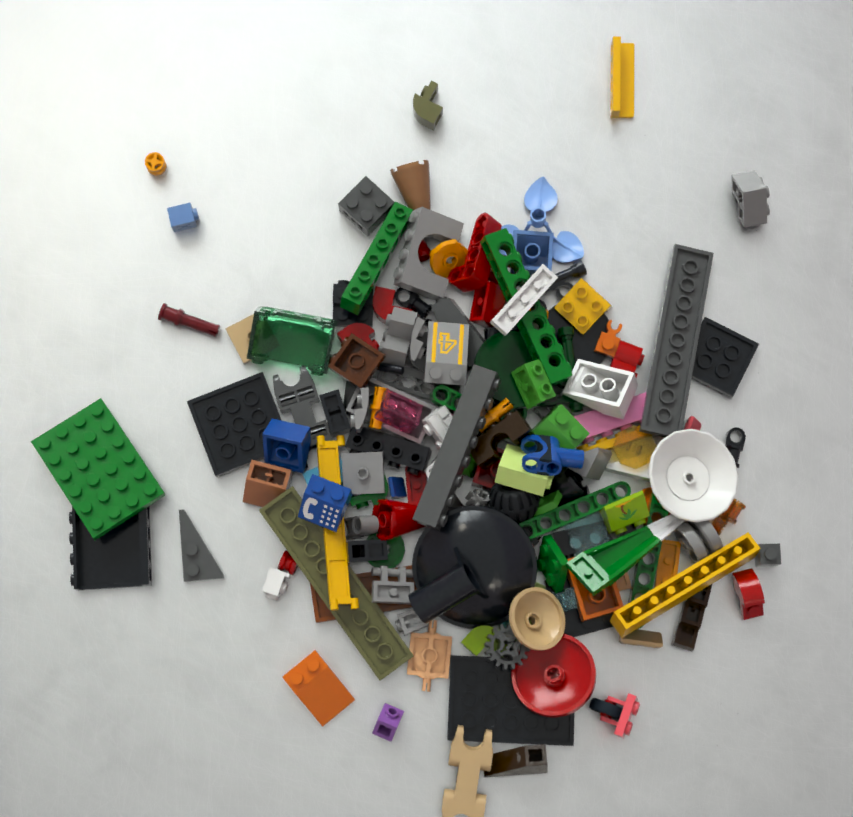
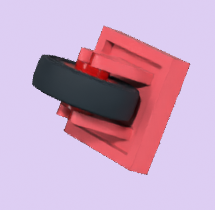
M628 693L626 701L608 696L605 701L592 698L589 708L600 713L601 721L617 726L614 734L624 739L625 734L630 735L633 726L630 720L632 714L637 715L640 704L637 702V696Z

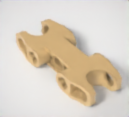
M458 725L451 743L448 765L458 767L455 790L444 788L442 816L454 817L457 814H465L468 817H484L487 795L478 794L477 786L480 770L489 772L491 770L493 758L492 730L486 729L483 742L476 747H471L464 742V726Z

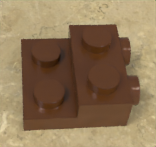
M351 333L349 337L342 341L339 352L330 358L328 367L346 381L351 382L358 388H364L386 356Z

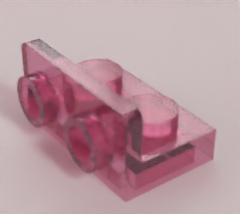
M386 389L383 392L380 409L375 413L374 418L399 429L401 432L410 434L420 423L423 405Z

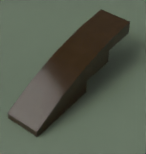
M712 584L684 601L673 646L691 652L694 650L704 611L708 605Z

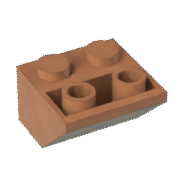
M251 460L245 482L243 502L264 507L289 489L293 476L292 470Z

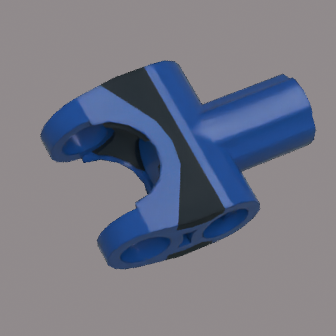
M527 435L521 440V449L524 453H527L522 458V467L529 473L555 476L561 472L562 467L578 469L583 467L584 450L560 448V442L556 437ZM528 441L535 443L533 447H526L524 444ZM534 460L537 463L534 466H528L526 461Z

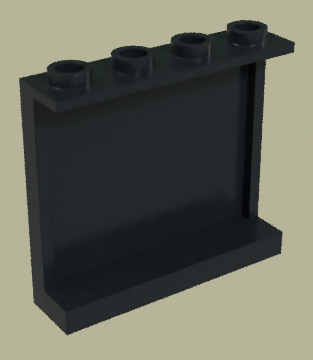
M72 506V512H69V523L72 524L69 540L70 544L73 545V553H70V564L73 565V573L70 576L71 586H74V589L78 591L152 586L150 506L97 540L93 539Z

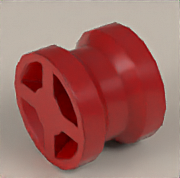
M285 550L279 562L278 570H286L289 574L294 575L298 565L289 552Z

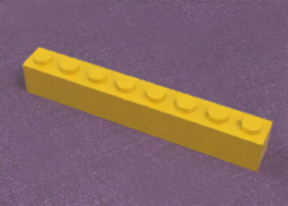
M749 532L616 610L610 622L621 638L753 560L761 548Z

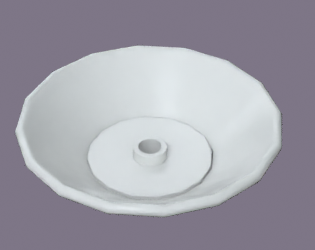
M695 429L674 431L659 442L650 458L648 475L652 492L661 506L678 519L695 523L713 520L728 510L737 494L739 476L735 459L725 444L708 432ZM686 475L690 476V481L686 479Z

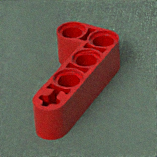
M482 213L476 219L464 265L452 269L447 278L449 283L463 293L482 288L489 278L491 266L480 241L485 235L501 230L502 225L488 213Z

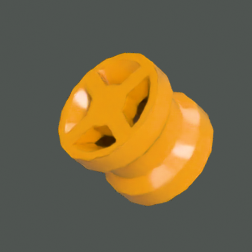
M152 152L146 156L145 165L151 175L160 176L166 171L167 164L160 153Z

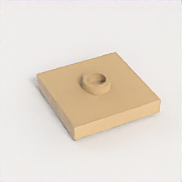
M261 310L225 328L243 364L280 347Z

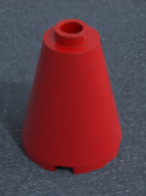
M380 499L377 501L379 502L378 505L373 507L372 515H375L379 521V534L376 535L381 540H391L426 527L412 519L418 506L416 504Z

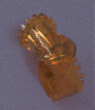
M733 499L728 510L713 521L712 525L718 535L722 533L721 530H724L723 527L725 528L728 522L732 524L737 523L738 515L741 510L746 508L739 500Z

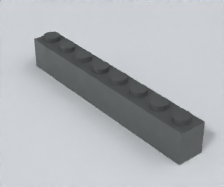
M473 365L412 518L415 522L440 531L441 527L445 526L448 515H446L448 509L455 502V491L457 487L461 486L463 481V471L470 464V453L477 446V435L479 430H482L485 426L487 410L492 408L494 401L492 397L501 385L500 376L496 371Z

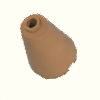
M423 160L424 164H419V161L398 166L396 172L394 169L390 170L405 203L413 211L420 207L431 209L428 160Z

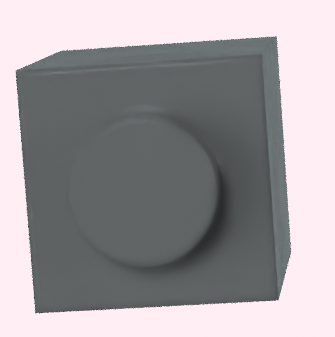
M780 543L758 544L761 549L755 557L756 567L781 565Z

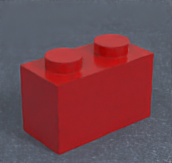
M488 281L482 288L475 290L469 321L485 328H494L490 321L500 312L505 303L504 295L498 284Z

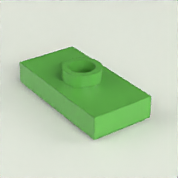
M557 490L544 497L540 496L538 510L532 518L557 508L562 498L560 491Z

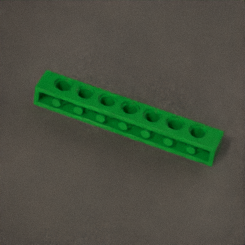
M507 228L485 235L480 244L508 303L518 292L516 286L522 287L529 280L530 274L522 264L521 254L516 251L513 236L508 233ZM499 250H504L507 256L502 255ZM507 268H512L515 274H511ZM538 299L531 307V311H527L519 320L517 327L532 360L539 359L551 386H554L573 376L572 367L566 361L563 355V347L555 337V329L549 324L546 309L541 306ZM532 322L537 323L539 325V329H535L532 325ZM541 341H545L548 348H544L541 345ZM549 359L555 361L556 367L549 363Z

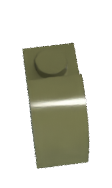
M431 80L428 86H424L420 96L415 93L413 97V114L421 125L434 131L443 115V107L432 102L438 92V83Z

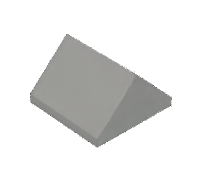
M599 447L585 451L582 469L567 468L585 478L600 480L612 456V452Z

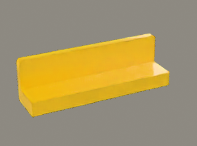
M613 36L611 42L610 118H633L634 44L621 43V37Z

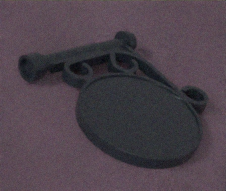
M579 260L573 263V266H570V268L555 274L558 278L544 294L557 289V297L562 299L564 296L561 295L558 288L567 286L571 290L573 285L567 281L572 280L573 277L578 276L580 278L587 275L583 262ZM539 299L541 306L547 309L544 301ZM555 306L548 311V321L555 329V337L558 343L562 344L561 339L558 337L559 328L568 326L574 328L572 342L575 363L578 359L601 364L607 356L594 352L601 332L607 333L606 324L609 320L605 314L585 334H581L555 309ZM541 341V345L544 348H548L547 343L545 341Z

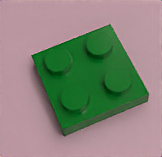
M551 534L544 535L537 559V568L539 571H542L547 584L552 587L555 593L563 592L568 572V560Z

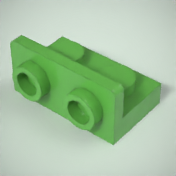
M539 359L525 363L511 372L527 410L556 396Z

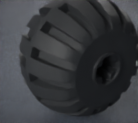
M495 483L489 493L490 508L507 514L516 522L529 520L536 514L539 507V495Z

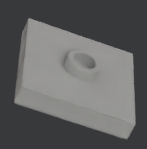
M383 452L341 453L344 487L350 488L352 494L385 493Z

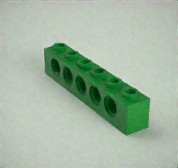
M395 201L342 294L341 308L359 315L409 226V217L413 209Z

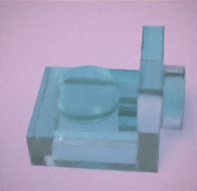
M573 587L566 588L563 592L559 593L552 592L559 600L564 611L577 609Z

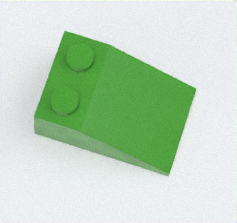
M562 404L555 406L532 429L535 435L556 437L560 442V448L575 449L590 434ZM528 441L524 445L526 447H533L535 443Z

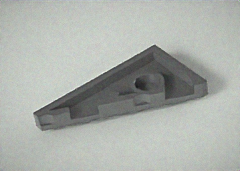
M184 509L179 510L184 582L224 578L223 572L197 532L191 519Z

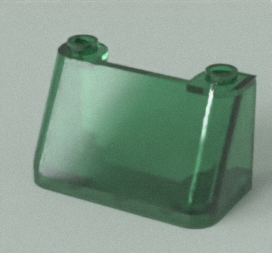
M259 306L254 311L247 359H251V362L255 364H263L264 361L274 360L305 366L311 370V374L323 376V373H328L338 321L284 309Z

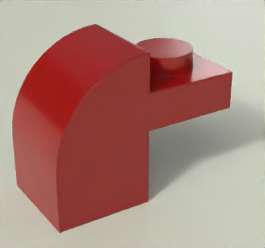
M376 286L373 296V310L378 320L385 324L387 315L392 314L393 308L397 307L393 306L395 290Z
M353 323L337 333L341 343L352 333L379 350L377 341L375 339L371 340L375 336V331L367 324Z
M751 568L732 573L734 590L740 599L741 616L743 619L746 620L764 615V595L754 570Z

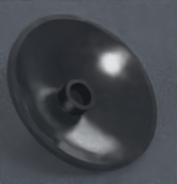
M469 505L448 510L446 514L448 519L445 526L441 527L440 531L426 527L415 546L412 572L417 590L408 595L411 606L425 624L436 617H440L448 623L469 629L483 625L491 627L509 620V609L515 596L519 592L535 586L537 557L528 534L518 522L494 508Z

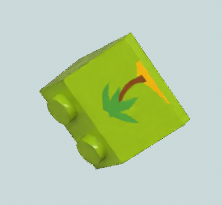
M642 490L608 504L599 511L609 534L615 532L616 535L628 531L626 527L632 524L638 527L646 523L645 519L650 516Z

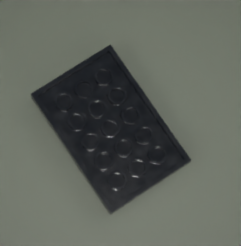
M451 655L447 740L453 741L457 726L463 725L464 741L483 742L486 729L492 730V742L574 746V713L563 717L538 715L530 711L519 700L513 688L512 670L509 665L506 670H503L501 664L495 668L496 662L494 660L492 662L488 661L490 657ZM500 658L505 661H512L509 658Z

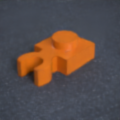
M609 320L606 324L607 333L601 332L594 352L613 358L621 339L616 337V334L621 331L622 324H619L618 328L614 330L611 328L612 320Z

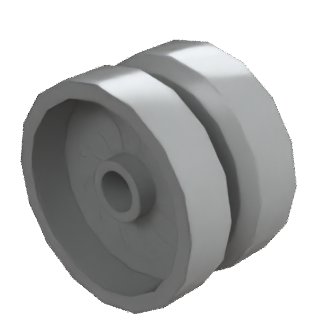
M709 520L697 523L688 521V523L683 522L673 531L684 551L695 563L707 557V552L712 554L723 547L717 531Z

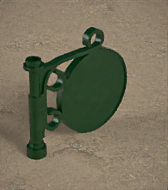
M570 326L558 329V337L562 342L563 355L573 370L576 364L572 342L574 328ZM510 331L506 336L500 332L489 337L480 346L475 356L474 364L498 373L501 385L499 390L494 392L492 398L495 402L500 403L506 397L510 401L508 404L511 403L514 406L508 413L513 412L514 409L524 408L522 415L526 419V405L511 372L533 360L520 332ZM549 359V363L555 366V361ZM568 380L556 385L564 389ZM562 394L558 400L543 402L536 407L569 404L568 408L571 409V412H581L585 405Z

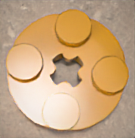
M456 239L440 243L429 254L432 271L436 275L448 278L452 269L464 265L468 250ZM454 256V258L451 259L452 263L449 264L448 262H446L447 258Z

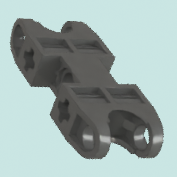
M302 366L299 367L301 374L296 385H285L282 380L280 381L278 374L273 376V385L281 414L291 412L295 424L310 427V451L313 448H317L316 436H325V441H333L326 420L316 423L311 405L319 403L320 400L312 377L306 367Z

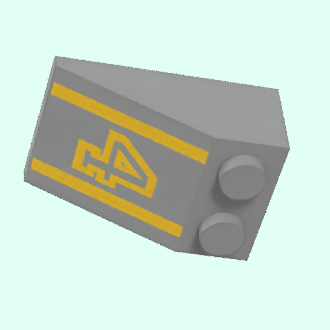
M428 321L423 382L466 385L469 324Z

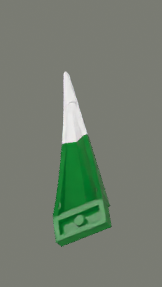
M670 514L624 536L581 552L567 562V568L595 596L607 586L613 585L686 520L678 519Z

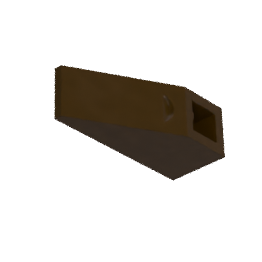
M546 744L522 746L494 753L490 772L484 771V778L548 773Z

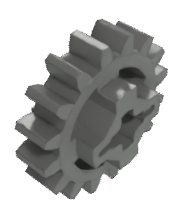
M503 624L499 625V631L493 628L491 630L493 635L488 634L486 636L490 641L484 643V646L489 648V650L484 652L485 655L490 654L491 656L488 661L492 662L494 660L496 662L495 668L501 664L503 670H506L508 665L511 670L515 669V663L521 666L523 664L521 659L526 660L528 658L524 653L529 652L530 649L518 641L513 634L510 624L507 625L506 629ZM503 633L512 634L514 637H506ZM494 641L497 643L496 651H494ZM513 641L509 650L500 652L505 644H510ZM518 643H520V653L517 651ZM500 657H508L512 661H505L500 659Z

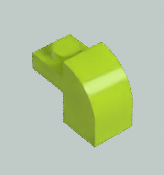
M483 625L474 628L461 641V644L473 655L477 656L485 647L484 643L490 641L486 636L488 634L493 635L491 630L494 627ZM494 641V651H496L497 643ZM505 644V646L503 647V649H502L500 652L502 653L503 651H506V650H507L506 647H507L508 645Z

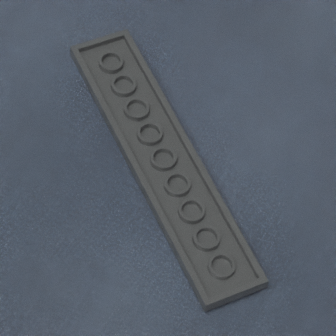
M678 244L673 246L639 432L667 437L674 431L683 430L714 254L712 252Z

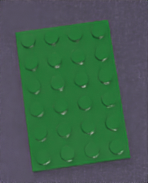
M101 398L31 441L94 540H97L165 496L164 491Z

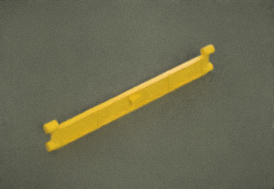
M323 435L316 436L319 477L341 485L338 447L345 446L344 435L336 436L337 440L325 441V436ZM343 516L337 533L323 528L331 611L339 610L338 605L350 604L352 610L359 609L358 598L350 597Z

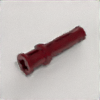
M163 303L159 311L158 320L172 322L174 326L183 325L214 337L218 335L220 325L188 315L183 309L177 310Z

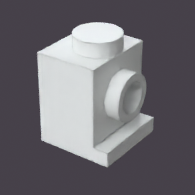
M270 567L262 589L266 593L265 597L277 601L280 594L285 593L288 582H285L286 578L290 579L291 574Z

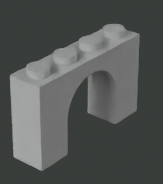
M420 207L410 214V226L404 235L405 244L399 253L400 262L393 275L395 278L393 285L436 301L441 297L444 298L449 279L431 273L422 266L418 257L419 245L425 237H431L442 242L456 239L459 242L464 223Z

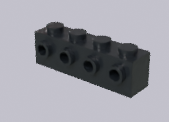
M352 427L345 445L349 453L383 452L384 462L388 463V467L398 470L399 467L407 468L406 472L416 476L419 473L424 474L432 453L429 447L363 427L360 433H356L355 427Z

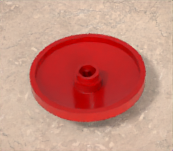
M563 634L561 640L550 649L542 651L530 649L529 652H525L524 654L528 658L526 660L521 659L523 663L521 666L515 663V669L511 672L513 688L519 700L530 711L545 717H563L576 712L589 700L596 684V667L592 655L584 644L567 634Z

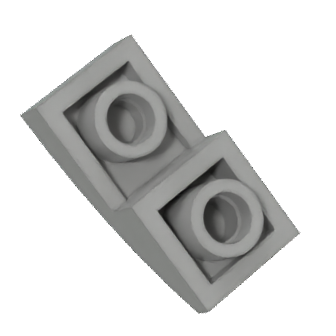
M417 317L410 343V355L413 361H416L417 358L421 359L426 349L423 347L424 342L417 340L418 336L423 337L427 328L424 325L426 321Z
M369 387L360 388L361 394H357L358 407L362 406V408L354 409V415H350L351 428L355 427L356 433L361 432L368 415Z

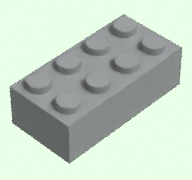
M370 378L364 387H369L370 398L365 423L370 424L372 411L370 405L373 404L375 386L388 388L385 401L386 411L383 413L382 429L379 430L394 437L422 445L427 435L423 430L424 424L422 420L437 407ZM358 387L346 409L348 416L354 415V409L362 408V406L358 407L357 394H361V389Z

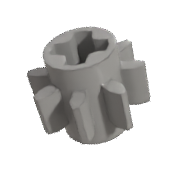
M482 489L470 491L465 497L468 500L466 506L479 505L490 507L489 494Z

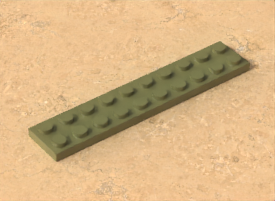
M292 486L259 509V511L330 610L323 528L298 518L302 498ZM348 564L350 597L358 598L359 609L352 610L350 604L338 605L339 610L331 611V613L377 678L382 680L414 655L377 603H372V596Z

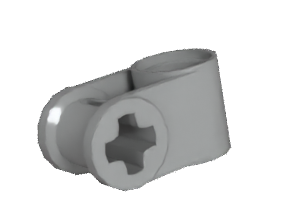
M375 515L354 516L344 519V522L347 523L348 532L346 540L364 538V536L377 533L379 529V521Z

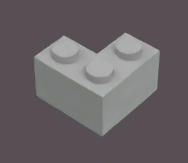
M755 170L731 175L732 193L738 201V219L743 227L766 224L767 215H770L769 205L767 204V198L770 196L768 186L764 185L762 178L757 175Z
M394 307L392 314L387 315L385 325L389 327L384 330L382 340L385 342H380L378 350L386 356L382 363L398 366L405 365L418 312Z

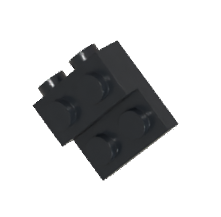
M339 280L338 284H333L332 325L335 327H347L353 323H364L373 327L374 288L359 315H356L340 307L341 296L350 281Z

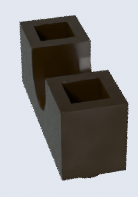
M516 410L505 415L504 419L498 424L489 426L482 435H478L477 446L475 449H472L471 455L477 465L486 470L501 459L497 452V445L502 439L510 438L519 447L521 440L525 436L535 434L524 416Z

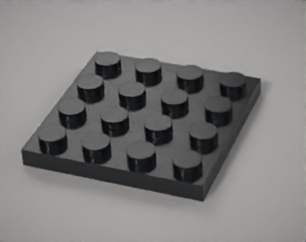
M263 372L187 401L216 477L251 463V460L258 461L263 459L262 434L271 419L281 420Z

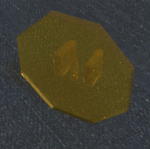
M634 425L618 432L613 450L620 464L638 469L650 463L651 455L657 445L651 434L639 432L640 427Z

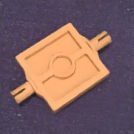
M432 620L429 622L428 632L411 633L409 650L414 656L408 660L407 675H416L423 678L422 691L426 690L427 683V692H431V679H448L452 637L436 633L437 620H434L433 628Z

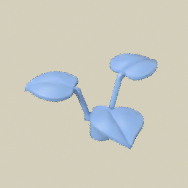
M545 177L536 180L525 194L524 203L531 212L530 221L527 222L524 231H528L530 226L535 228L544 226L547 232H552L548 222H546V212L551 211L556 206L558 198L557 193ZM510 224L501 227V230L507 228L508 233L512 236L514 230H519L516 226ZM561 231L557 238H553L552 258L560 263H569L583 258V246L575 234L569 231ZM499 250L502 255L507 256L504 250Z

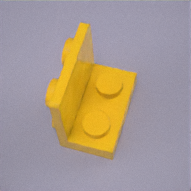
M581 278L558 302L555 309L581 334H585L605 311L608 312L611 309L612 305Z

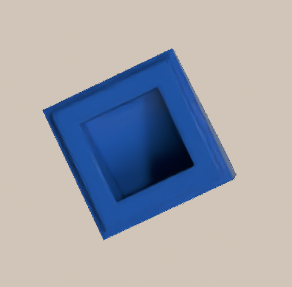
M389 477L388 484L391 499L405 498L407 494L404 479L402 477Z

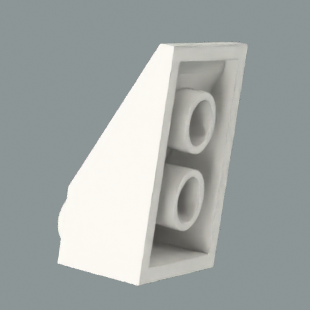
M578 359L572 370L573 376L568 379L562 392L563 395L604 415L624 419L638 387L635 373Z

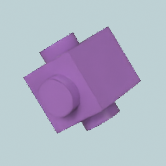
M385 703L372 734L391 742L404 711Z

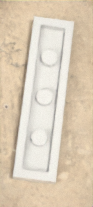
M542 264L490 323L506 336L558 277Z

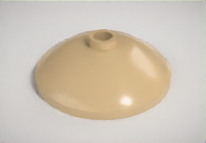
M539 587L527 588L519 592L513 599L509 609V622L513 634L518 641L525 647L536 651L554 647L561 640L565 630V614L559 600L548 590Z

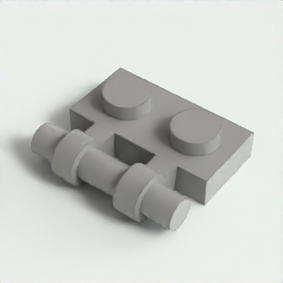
M380 566V568L372 567L371 575L380 577V581H372V603L411 605L408 595L414 591V582H406V577L413 578L412 569H406L405 567L395 569L388 568L387 566ZM388 576L397 577L398 582L388 581Z

